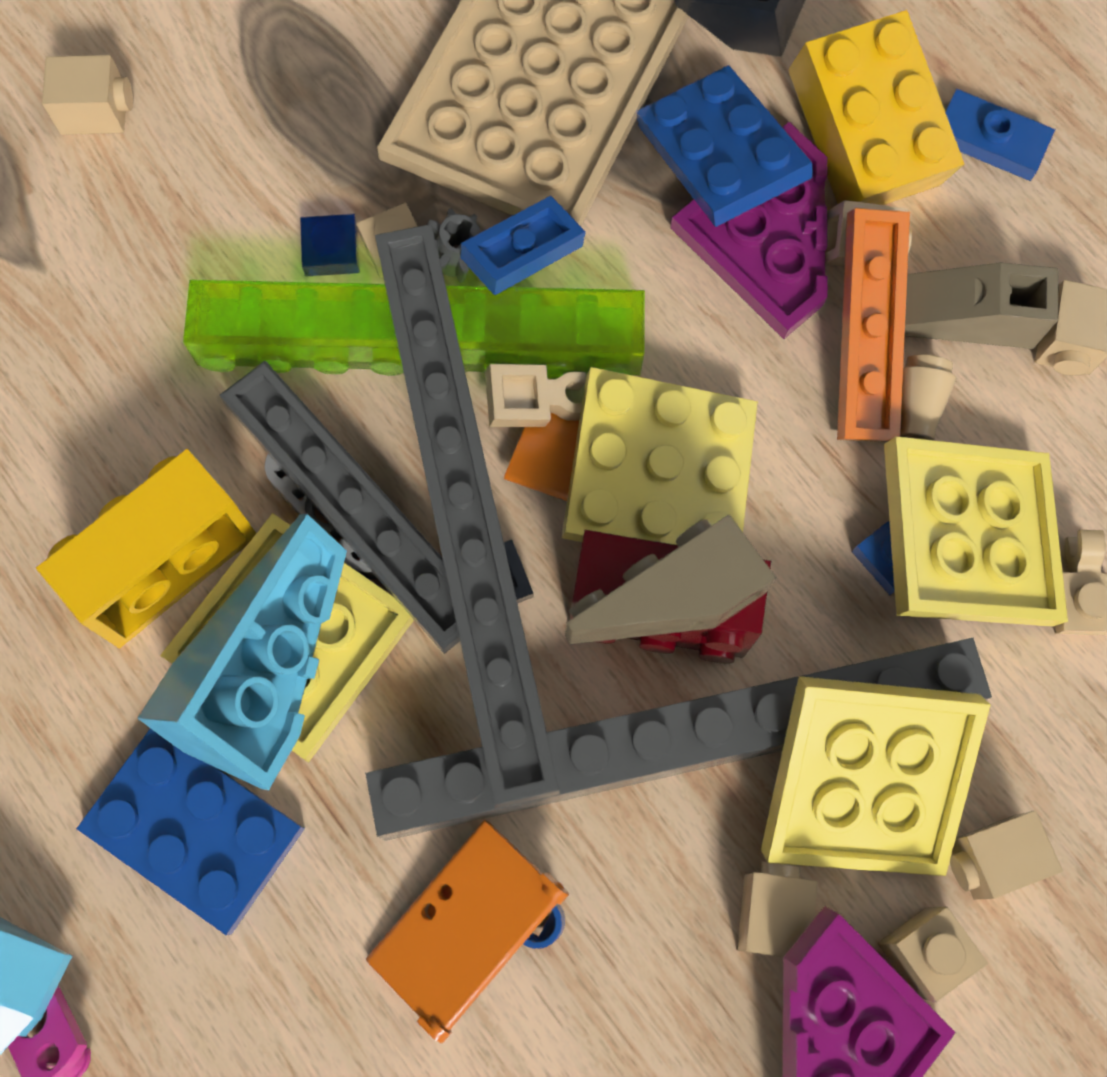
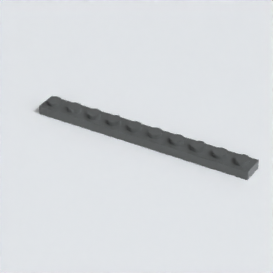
M432 224L377 234L375 238L495 809L558 795L560 789Z

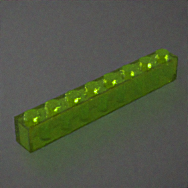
M189 280L183 343L196 365L202 366L207 370L228 372L232 371L235 366L257 367L266 361L276 373H286L291 368H314L321 373L332 375L343 374L348 369H371L374 373L385 376H396L404 373L385 284ZM446 285L465 372L485 373L490 364L546 365L547 378L549 379L560 378L569 372H585L587 374L590 367L641 376L645 354V290L509 287L494 296L486 286Z

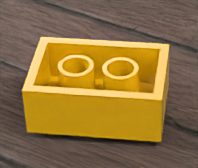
M907 10L808 41L789 67L790 77L816 147L827 156V177L837 204L848 200L885 205L938 187L965 165Z
M185 449L178 456H170L157 463L149 472L148 479L130 494L120 495L109 501L100 510L98 519L79 534H72L58 541L50 549L48 558L38 565L36 570L82 625L120 649L248 545L256 532L234 501L188 449Z

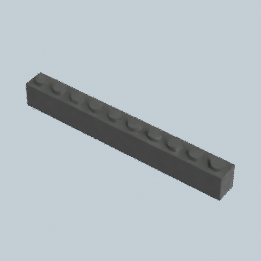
M974 638L800 676L980 694L985 700L992 698ZM798 677L547 732L560 793L495 809L483 747L367 772L365 774L377 837L385 841L780 752L784 746Z

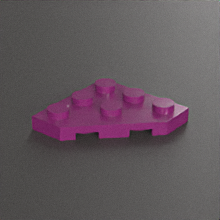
M790 122L782 128L811 160V179L717 227L713 225L700 206L693 200L672 217L670 229L783 339L787 338L822 308L828 297V276H825V250L827 248L825 181L827 179V156Z
M826 906L821 909L783 957V1077H923L956 1033L839 913Z

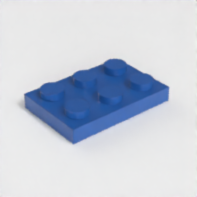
M730 65L639 109L637 112L638 126L715 227L812 178L811 160Z
M150 728L76 829L225 935H232L305 828L220 769L182 752Z

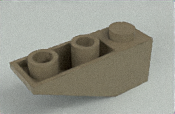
M1000 262L907 274L905 336L1034 349L1058 321V268Z
M727 515L714 525H711L707 519H704L682 533L675 541L679 548L660 561L655 554H651L634 564L623 575L627 583L609 595L605 596L600 589L576 603L569 611L573 619L566 623L565 637L570 644L713 629L763 596L775 581L776 576L730 515Z

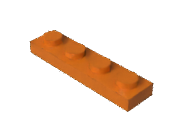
M854 208L847 213L837 440L888 442L895 436L900 437L910 212Z

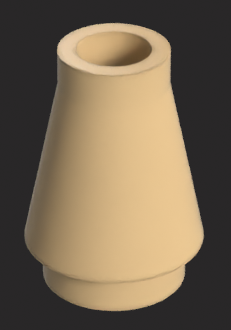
M926 354L907 357L906 367L903 368L900 437L925 440L935 439L936 428L957 379L952 374V361L943 357Z

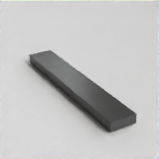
M264 361L222 392L219 396L227 408L437 647L446 654L459 643L458 628L441 555L273 368Z

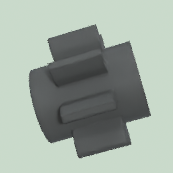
M451 208L448 209L442 224L429 220L427 225L432 224L443 274L456 277L460 283H464L469 267L460 258L461 243L481 233V230L476 223V214L468 217L456 214Z

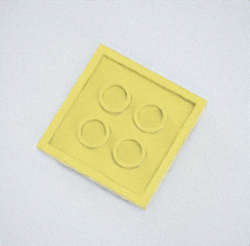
M590 367L586 375L561 538L582 542L584 530H591L677 545L676 539L694 524L707 519L711 525H714L727 515L732 517L743 532L758 401Z
M898 436L884 444L897 616L1038 626H1056L1068 622L1049 453Z
M272 513L160 656L173 664L291 525ZM346 563L343 565L330 619L321 623L313 654L314 658L319 659L315 679H307L299 713L305 715L300 737L292 751L308 763L414 621L392 595Z
M799 676L761 847L767 862L946 876L991 704L980 694Z

